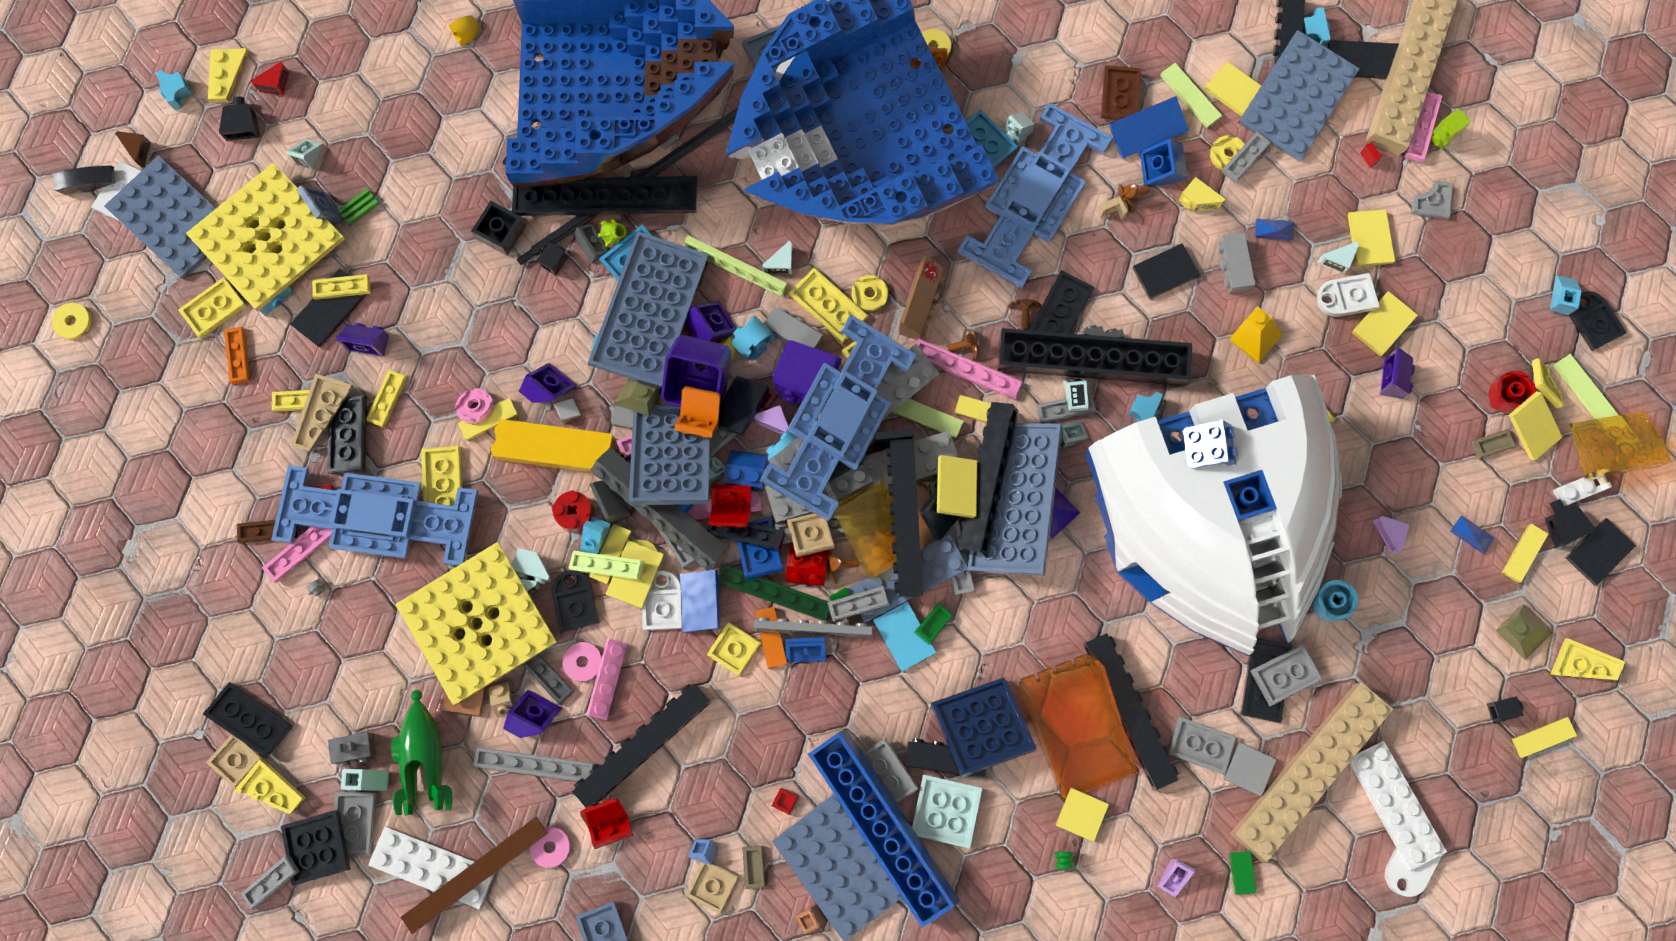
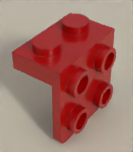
M712 484V507L709 524L717 527L735 526L740 528L748 526L751 511V486Z
M791 542L786 567V582L825 586L829 549L796 557L793 542Z
M618 798L607 799L603 803L588 806L580 811L581 818L589 828L594 849L633 836L629 816Z

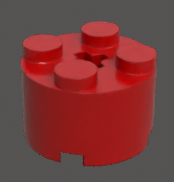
M1510 371L1502 375L1489 388L1488 395L1491 407L1503 413H1512L1536 392L1535 383L1528 378L1529 376L1521 371Z
M574 490L560 495L552 507L555 521L565 531L572 533L583 532L584 524L592 519L595 512L589 499L584 494ZM575 510L577 513L573 515L571 511Z

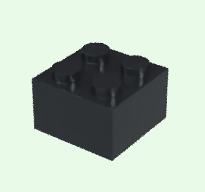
M490 200L471 232L478 241L508 256L527 225L521 216Z

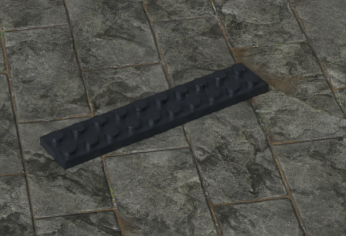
M698 177L587 178L550 186L513 187L512 212L519 216L697 213Z

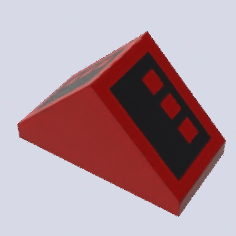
M279 62L250 81L259 92L284 95L289 71L282 62Z

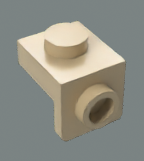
M1120 196L1111 200L1108 198L1100 203L1097 213L1101 218L1117 211L1122 220L1126 218L1128 206L1125 201H1122Z
M506 682L489 687L490 704L497 717L507 715L514 706L509 683Z

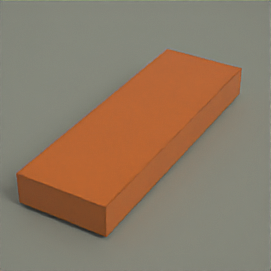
M237 327L224 330L229 382L233 385L251 381L245 328Z
M775 607L756 611L757 620L760 617L770 618V621H778ZM760 632L768 669L787 665L781 633Z

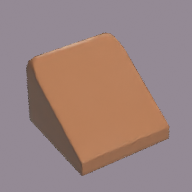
M817 904L795 916L804 934L826 923Z

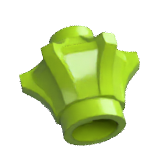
M611 219V222H601L602 228L598 237L605 241L606 247H610L612 244L617 245L626 236L625 226L618 224L616 220Z

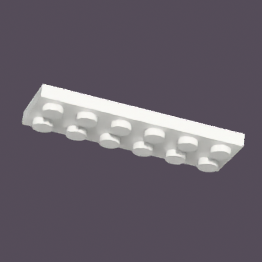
M1382 741L1356 754L1349 764L1408 869L1413 870L1446 853L1445 847L1385 742Z
M384 827L368 866L435 892L475 861L392 828ZM495 874L458 901L481 909Z

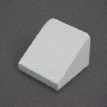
M573 398L554 404L564 424L581 415Z

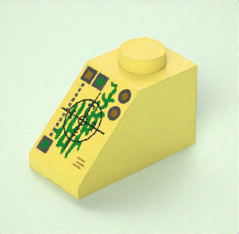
M1195 177L1183 191L1179 201L1187 209L1201 211L1219 209L1225 198Z

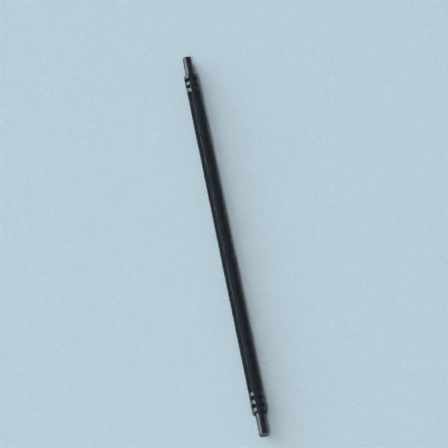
M738 107L635 177H655L735 122ZM577 215L537 242L528 252L516 260L522 265L535 255H540L549 242L555 245L574 232L577 227L583 226L597 215Z

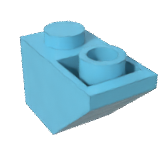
M1559 275L1555 277L1550 311L1569 315L1578 309L1581 289L1575 279Z

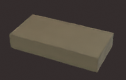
M1509 429L1471 441L1478 460L1516 447Z
M763 846L742 847L745 889L766 887Z

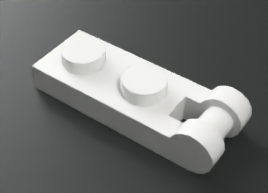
M1603 469L1556 488L1553 492L1557 500L1561 498L1564 506H1567L1613 486L1611 482L1607 481L1606 473ZM1597 479L1600 486L1596 487L1593 480Z

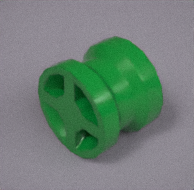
M1054 852V856L1057 859L1055 869L1075 868V863H1073L1075 852Z

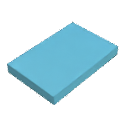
M908 602L873 620L901 672L936 654L932 644L928 645L914 633L920 623Z

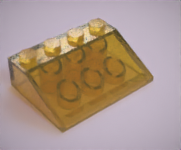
M1644 411L1570 423L1585 479L1657 468L1671 462L1664 440Z
M883 481L839 503L834 511V515L868 579L886 571L893 566V562H896V554H892V542H895V535H891L890 523H894V516L890 515L889 503H893V500L889 496Z

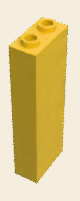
M499 419V424H496L494 430L496 439L495 443H492L491 454L499 461L593 473L591 468L595 461L610 447L614 448L615 437L610 433Z

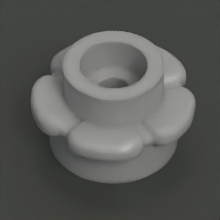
M320 579L310 583L306 587L309 591L308 595H314L315 597L320 595L325 590L323 588L325 583H322Z

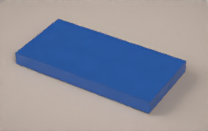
M1177 96L1109 124L1121 159L1189 131Z

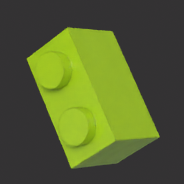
M1460 108L1443 119L1432 132L1431 140L1433 144L1443 149L1464 131L1471 123L1470 119Z

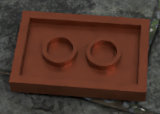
M1105 65L1101 119L1120 120L1139 112L1141 68Z

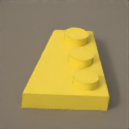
M247 48L211 49L208 100L210 102H229L237 83L235 81L237 75L243 68L244 58L249 54Z
M1565 638L1550 675L1618 680L1625 661Z
M260 759L234 790L249 795L250 798L263 801L269 806L288 814H293L306 798L264 759Z

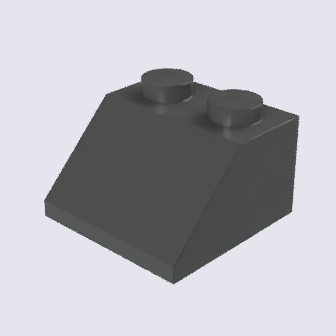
M838 461L827 484L836 501L840 503L873 486V480L862 461H860L855 470Z
M604 481L589 484L605 519L611 526L632 516L630 510L633 509L632 506L626 503L618 493L611 490Z

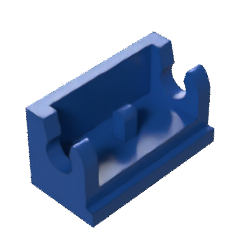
M825 637L785 639L787 663L826 661Z

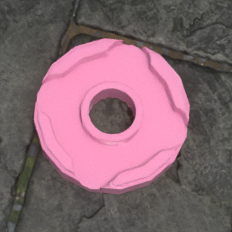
M475 388L470 392H464L458 398L455 407L456 413L465 423H480L491 415L494 401L487 391ZM474 403H479L476 408L470 409Z
M586 642L572 645L563 656L565 673L570 678L579 682L594 679L597 676L602 659L600 651L594 645ZM580 657L588 659V664L585 667L578 666V659Z
M545 827L548 834L530 847V854L538 865L545 868H553L561 865L568 858L571 842L568 835L562 829ZM549 841L554 842L556 846L555 851L552 853H548L545 850V845Z

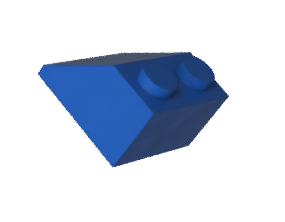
M1170 138L1140 151L1144 186L1174 184L1188 178L1182 143Z
M730 450L726 463L724 485L751 486V491L763 492L764 483L760 482V479L767 468L768 455Z

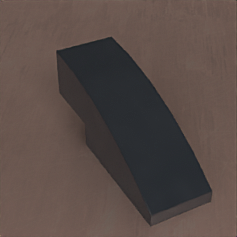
M114 166L81 167L54 173V191L64 195L77 191L87 193L115 184Z

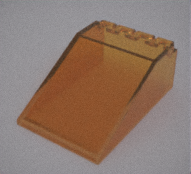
M1086 653L1074 658V665L1071 660L1055 665L1056 672H1054L1052 667L1037 672L1038 679L1032 674L1021 678V681L1018 682L1026 711L1063 801L1066 800L1070 788L1086 793L1137 773L1105 667L1093 654L1088 655Z

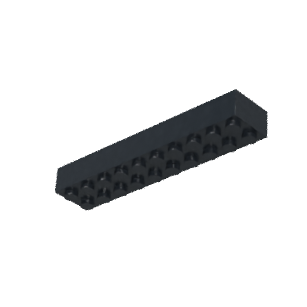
M1002 328L999 336L997 371L1186 386L1191 380L1192 343Z

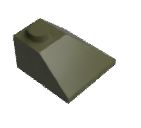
M628 378L614 404L650 416L661 396L662 388L660 389L659 387Z
M1522 604L1496 630L1524 660L1553 634L1525 604Z

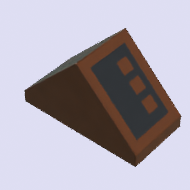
M117 131L115 134L129 155L141 168L144 167L151 142L143 134Z

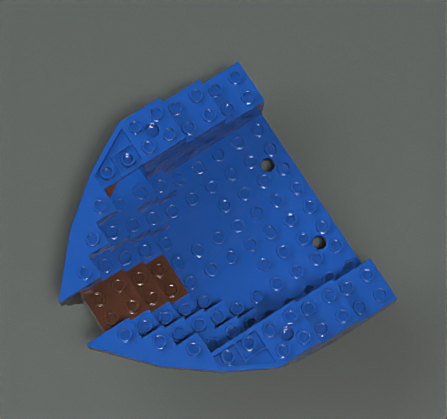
M513 0L522 23L517 138H507L505 174L513 187L550 186L583 180L609 172L652 152L685 128L727 85L734 72V63L718 62L723 50L728 48L730 38L734 37V25L710 0ZM538 55L544 56L541 61H536L535 58ZM535 122L542 123L539 128L535 129L532 127Z

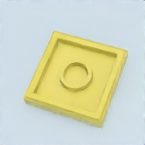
M728 622L707 655L740 677L761 643Z
M1070 788L1056 826L1094 842L1109 804Z

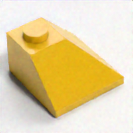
M1257 306L1229 341L1259 364L1282 337V334L1273 318Z

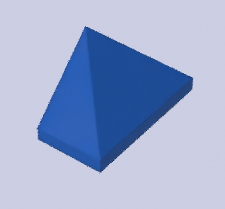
M1256 219L1255 237L1293 240L1294 222Z
M1463 516L1459 517L1450 532L1482 554H1485L1495 539Z

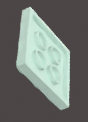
M923 775L912 828L917 836L970 849L982 788Z

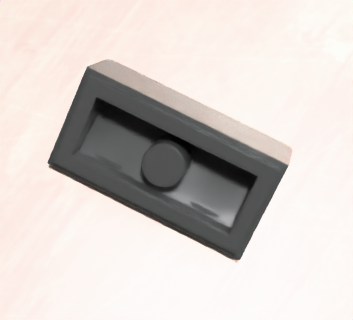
M593 223L577 227L573 234L590 263L598 261L599 258L609 251L602 238L598 237L599 233Z

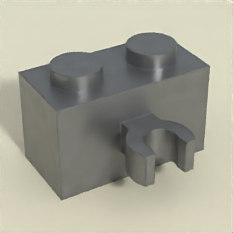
M364 732L328 740L330 763L338 764V767L350 766L352 761H358V763L369 762L370 758L376 757L373 733Z

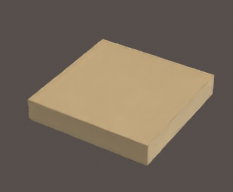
M815 513L787 519L796 557L834 548L835 545L827 520Z
M230 735L206 763L236 789L260 759H264V757L233 735Z
M701 862L685 896L721 914L739 876L714 863L709 865Z

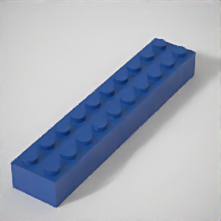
M844 729L808 754L920 926L923 928L955 907L960 899L848 730Z

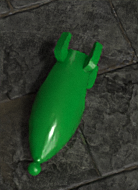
M414 690L410 695L413 704H411L403 719L399 736H394L391 743L392 757L394 762L399 764L402 789L397 790L392 798L396 816L402 815V803L405 816L413 815V804H417V772L421 764L425 768L429 801H434L435 811L443 810V803L445 811L451 810L453 803L452 789L448 785H442V745L438 728L432 715L420 701L423 696L422 692Z

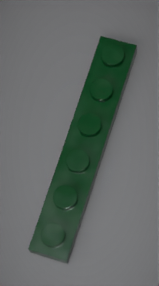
M722 564L719 571L718 584L821 621L827 620L830 610L826 600L761 577L746 580L744 571Z

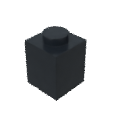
M549 242L538 257L537 262L540 267L556 276L568 257L562 246L558 244L553 245Z
M1517 696L1487 703L1493 723L1524 716L1522 712L1523 705Z

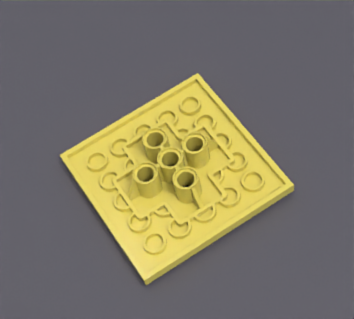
M274 162L186 233L257 312L345 240L327 219L315 218L298 193V188Z
M498 542L395 604L453 706H456L558 643ZM471 602L473 604L472 611L467 613L466 605ZM495 609H499V617L494 619L492 612ZM478 619H481L483 622L480 629L475 627ZM464 629L466 632L465 637L460 640L458 633ZM487 636L492 637V643L489 646L485 645V638Z

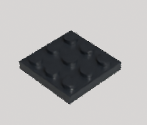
M333 810L281 826L286 855H290L300 871L291 879L292 886L351 870L339 810Z

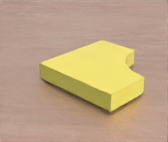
M1539 358L1533 360L1535 387L1556 409L1562 407V393L1554 383L1549 368Z

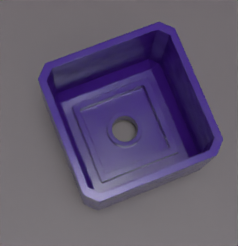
M685 335L677 337L665 357L661 391L662 401L665 404L681 407L682 390L684 387H691L719 393L721 395V403L727 390L732 350L729 346ZM698 363L706 365V367L702 368L698 365Z
M788 340L773 375L779 397L789 403L801 405L821 366L826 363L841 372L843 368L842 359L796 341Z

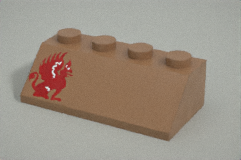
M923 254L899 325V335L915 340L921 339L922 335L926 336L928 330L926 322L927 319L932 318L934 308H931L933 301H938L940 291L937 290L939 285H943L946 277L943 274L944 267Z

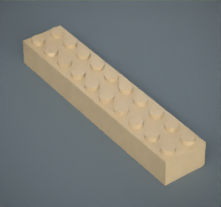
M1413 0L1365 141L1366 143L1372 142L1375 147L1397 156L1409 147L1457 0Z
M1362 682L1354 684L1266 789L1262 797L1256 801L1231 831L1230 835L1248 851H1251L1258 860L1268 862L1392 712L1393 708Z

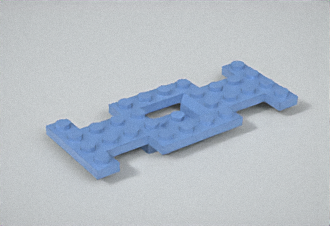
M1048 103L1039 119L1054 128L1043 148L1036 154L1022 146L985 206L986 209L1000 216L984 243H981L967 235L957 252L1020 288H1023L1032 272L1030 269L1017 263L1029 240L1035 235L1050 243L1086 183L1084 179L1071 173L1085 148L1088 146L1104 154L1113 138L1051 103Z
M852 314L848 317L840 331L856 342L841 372L826 363L821 366L787 431L804 440L788 471L786 472L776 465L769 463L760 479V482L827 521L832 517L838 502L823 494L822 491L838 461L853 470L857 469L891 402L876 394V389L891 363L906 372L916 356L909 349Z
M288 465L272 541L293 544L297 525L332 530L328 547L330 549L407 559L410 541L413 540L446 545L443 559L444 564L459 566L465 562L478 497L477 490L458 488L454 506L419 502L422 487L420 482L344 473L341 489H337V491L306 487L310 469ZM352 530L364 531V532H372V533H379V534H387V535H389V536L377 535V534H370V533H362V532H355V531H352Z

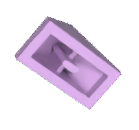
M780 405L760 412L753 418L754 423L781 435L788 429Z
M1385 516L1374 520L1373 523L1391 554L1394 555L1402 551L1409 524Z
M1171 859L1157 887L1176 897L1195 873V869L1177 859Z

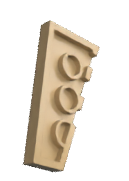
M315 373L291 446L311 452L353 388V385Z

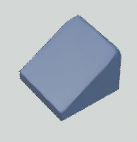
M695 839L688 857L712 865L718 848L713 840Z

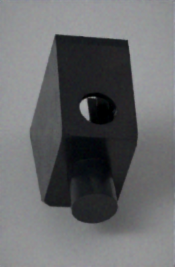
M233 97V105L224 106L222 109L219 134L226 141L260 138L256 113L249 104H245L244 97Z
M1561 498L1549 503L1555 514L1545 518V522L1555 548L1596 531L1594 525L1578 505L1566 509Z

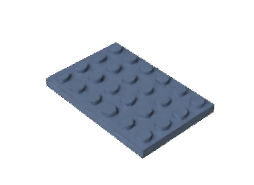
M1297 30L1238 123L1254 134L1258 131L1272 145L1300 162L1360 68Z
M159 155L104 205L107 210L183 280L207 258L186 233L216 208Z
M656 404L650 416L633 411L629 505L709 504L710 437L703 438L700 435L684 434L680 431H675V423L681 414V407L669 404Z
M834 794L772 841L843 941H847L902 898Z

